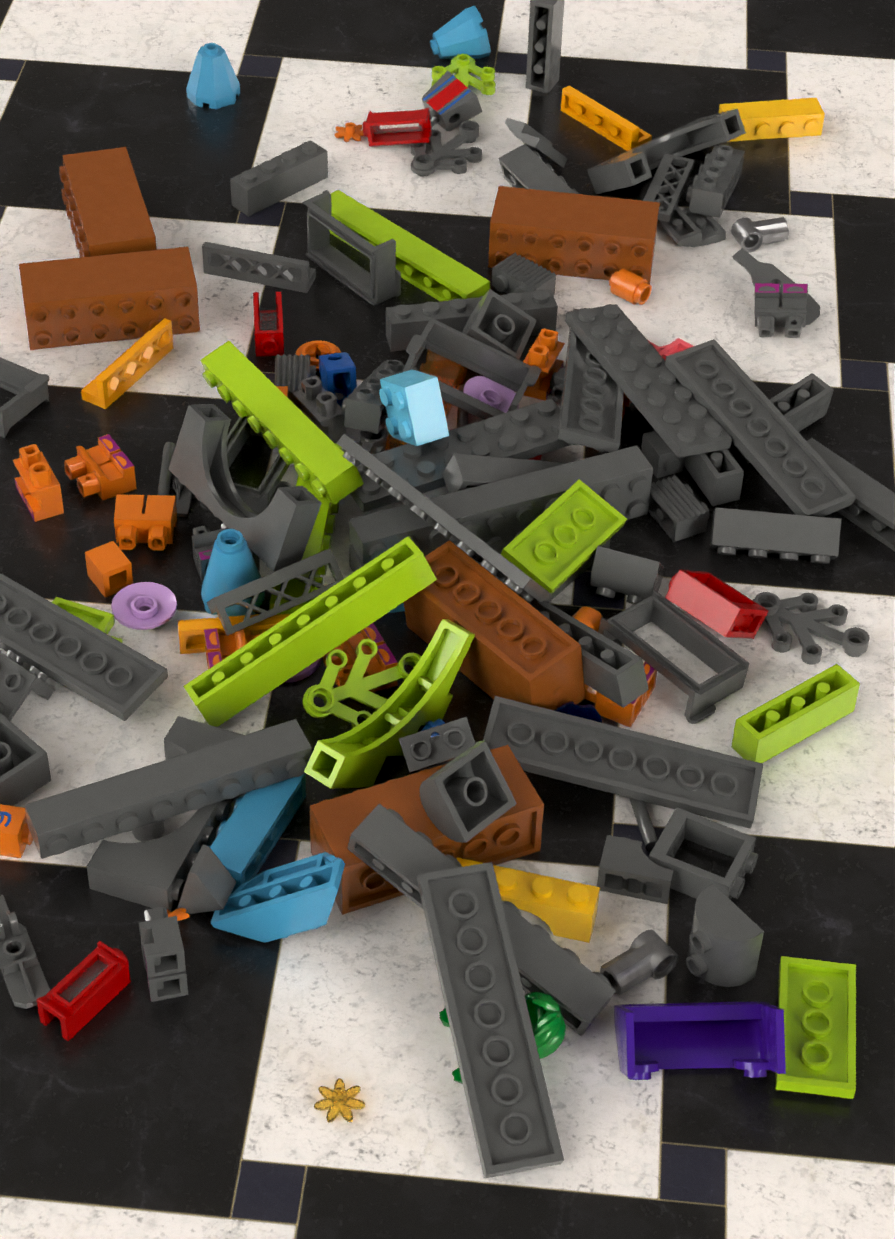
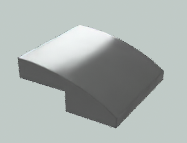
M510 118L506 119L507 127L519 140L550 162L564 168L568 158L552 147L554 143L528 124Z
M677 205L669 222L658 220L661 227L679 246H705L726 240V231L712 216L689 212V207L681 210Z

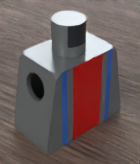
M449 71L422 97L424 107L429 108L431 126L433 127L438 123L446 131L455 129L461 122L468 121L482 112L477 95Z

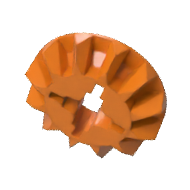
M319 340L304 343L296 351L298 356L308 354L310 356V366H316V371H319V359L316 358V355L319 357L326 354L341 353L340 349L333 343Z

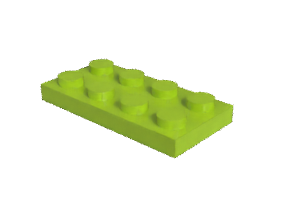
M579 479L504 547L501 555L552 594L596 553L598 546L602 547L624 526L627 518Z
M781 956L779 963L778 1007L784 1009L786 1074L776 1073L775 1090L854 1099L856 1092V965Z

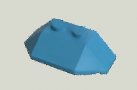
M323 852L266 870L242 883L231 893L224 909L214 911L211 924L216 929L263 943L287 938L290 935L324 926L327 924L345 863L341 858H336L334 855Z

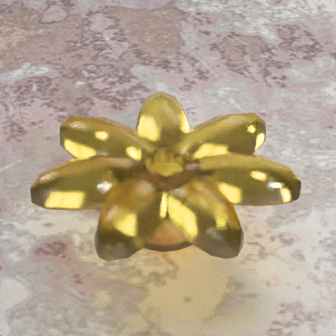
M340 1078L336 1080L334 1090L320 1086L318 1088L319 1093L325 1099L314 1104L316 1110H328L326 1116L328 1123H332L339 1113L344 1120L352 1122L353 1113L351 1109L361 1110L365 1108L363 1101L355 1099L360 1092V1086L356 1085L345 1090V1084Z

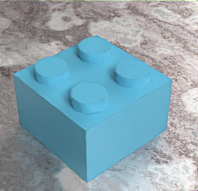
M412 369L380 379L381 389L379 395L381 402L386 406L388 416L386 418V427L393 438L414 446H420L449 436L438 377Z

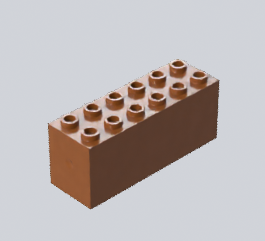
M126 147L62 155L63 166H59L60 179L64 186V189H61L64 205H66L67 217L70 220L76 248L79 250V257L157 250L156 236Z
M499 186L490 221L488 268H493L516 252L517 255L525 257L526 260L529 259L530 262L533 261L534 264L537 263L538 266H542V268H546L547 271L550 270L551 273L554 272L556 275L610 280L614 272L624 268L646 279L648 284H650L660 202Z
M189 247L19 264L30 350L138 339L149 330H152L164 318L172 321L173 335L200 332L197 283Z
M450 540L425 556L437 580L403 602L407 627L428 645L442 619H449L475 634L459 671L492 699L498 696L561 713L567 712L585 699L581 644Z
M508 745L490 749L517 804L466 843L453 841L439 831L429 819L421 803L419 793L421 783L446 764L431 769H424L408 776L391 779L382 784L359 789L343 796L310 805L312 856L327 852L336 858H341L345 863L335 898L342 915L404 895L347 849L351 833L379 803L387 810L393 809L399 813L404 819L405 824L415 832H422L428 836L433 842V846L444 855H451L456 859L458 857L482 863L492 862L493 865H498L540 851L544 803Z

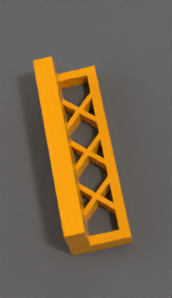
M570 85L562 89V112L626 151L652 140V135Z
M164 318L152 330H149L81 390L82 400L107 409L173 349L172 321Z
M291 614L274 615L244 628L245 636L262 634ZM245 615L230 616L229 619L232 626L243 622ZM219 617L178 620L180 654L206 652L204 629L217 628L218 635H225L226 632Z

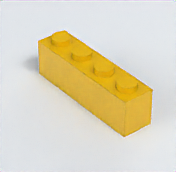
M817 98L720 104L719 113L738 108L746 132L728 142L818 136L822 134L825 113Z

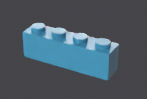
M305 774L271 784L265 788L247 792L244 796H240L234 805L233 813L228 821L224 820L219 826L217 837L212 845H207L235 879L236 884L232 893L242 883L256 876L306 798Z

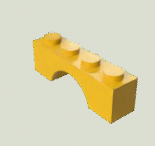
M457 857L462 867L483 864L482 862ZM493 865L503 902H511L518 909L536 915L550 927L555 936L590 943L597 917L600 887Z

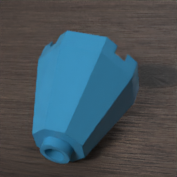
M475 5L464 9L433 33V40L430 41V45L434 55L438 54L440 59H452L458 54H468L473 59L484 58L490 55L491 48L486 28L483 29L481 25L483 20Z
M207 43L200 47L187 84V97L198 107H203V103H207L211 109L222 108L236 102V95H240V84L225 50L216 43Z

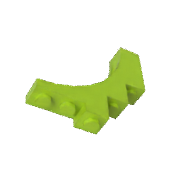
M442 619L420 660L392 696L369 718L350 731L334 738L318 740L304 772L331 789L372 787L387 756H404L399 738L417 733L420 725H426L425 723L428 721L434 722L439 718L443 719L453 697L449 690L475 634L449 619Z

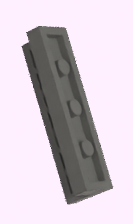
M664 154L643 201L660 202L659 207L662 206L666 210H659L658 220L670 221L693 170L695 160ZM673 165L680 166V167H685V168H681V169H677V170H676V169L673 167ZM674 178L678 181L674 183H669L670 180ZM669 192L671 196L663 197L664 193Z
M204 242L202 245L205 274L308 293L316 279V269L309 268V261L210 242Z
M331 548L214 597L207 602L211 614L217 612L228 636L318 597L343 580L344 577ZM328 565L335 582L325 586L313 581L317 569ZM310 572L309 578L302 576ZM296 579L306 583L301 597L295 598L284 593L288 581ZM281 585L279 591L273 589L274 587ZM311 586L318 588L317 590L308 593ZM265 591L277 596L273 609L268 611L254 606L258 595ZM252 597L250 604L244 602V600ZM282 598L289 601L279 606ZM234 604L247 608L243 622L232 626L225 608ZM252 611L259 613V615L250 618Z

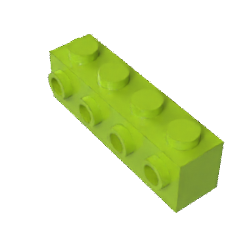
M838 664L833 665L736 719L731 748L743 759L758 763L766 762L854 712L860 683Z

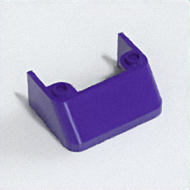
M765 1002L614 1005V1023L620 1072L630 1080L651 1079V1072H657L659 1069L735 1068L744 1070V1077H767V1070L777 1074H786L784 1009Z

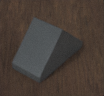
M204 844L189 871L178 908H185L188 914L223 910L236 884L235 879L212 849Z

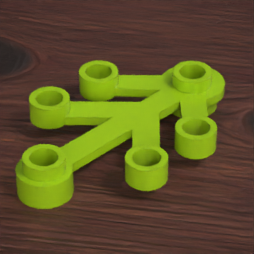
M458 54L452 58L451 65L447 67L435 66L432 68V86L449 71L452 74L456 73L454 76L467 87L469 84L480 90L484 95H493L495 93V69L492 67L480 68L475 65V60L468 54ZM473 73V74L479 76L481 80L475 78L474 76H472V75H470V74Z
M363 639L356 647L357 657L345 685L332 689L338 672L345 667L348 661L344 651L340 649L332 650L326 657L325 663L327 667L320 684L309 687L304 693L303 707L312 717L325 718L332 714L351 723L352 728L359 725L357 722L358 717L367 719L372 714L365 710L358 712L340 703V701L351 698L378 710L388 699L370 692V690L400 679L405 680L409 674L405 671L404 666L411 665L414 668L421 656L413 652L407 653L399 660L397 666L363 678L370 660L378 651L377 644L372 639ZM363 645L369 646L372 654L363 653L361 647ZM338 656L342 664H333L331 657ZM315 697L323 699V707H318L314 704Z

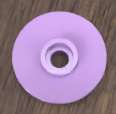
M484 376L470 378L463 388V393L505 413L508 411L516 394L513 390Z
M138 582L122 588L114 596L111 608L114 618L120 624L132 629L147 630L167 623L176 612L177 601L174 593L164 585L154 582Z

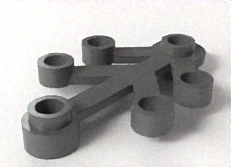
M474 121L461 122L459 124V134L443 146L441 144V132L432 130L430 141L427 143L431 145L433 152L431 155L426 154V143L411 144V154L414 155L411 162V170L419 176H428L435 170L452 169V172L455 174L466 173L467 161L471 163L480 162L482 160V150L478 147H470L468 149L456 148L463 143H473L479 137V124ZM441 159H453V160L440 161Z
M762 592L753 599L754 602L769 610L764 621L773 636L771 646L777 652L784 653L789 651L792 644V636L784 631L780 621L791 625L803 648L801 659L809 665L818 664L822 655V648L815 643L810 633L842 645L844 652L851 657H859L868 649L870 637L865 630L853 627L843 633L819 623L828 621L835 626L845 624L848 610L842 605L835 604L829 608L817 610L818 598L812 593H803L799 597L780 600L773 593ZM799 609L802 613L796 614L789 610Z

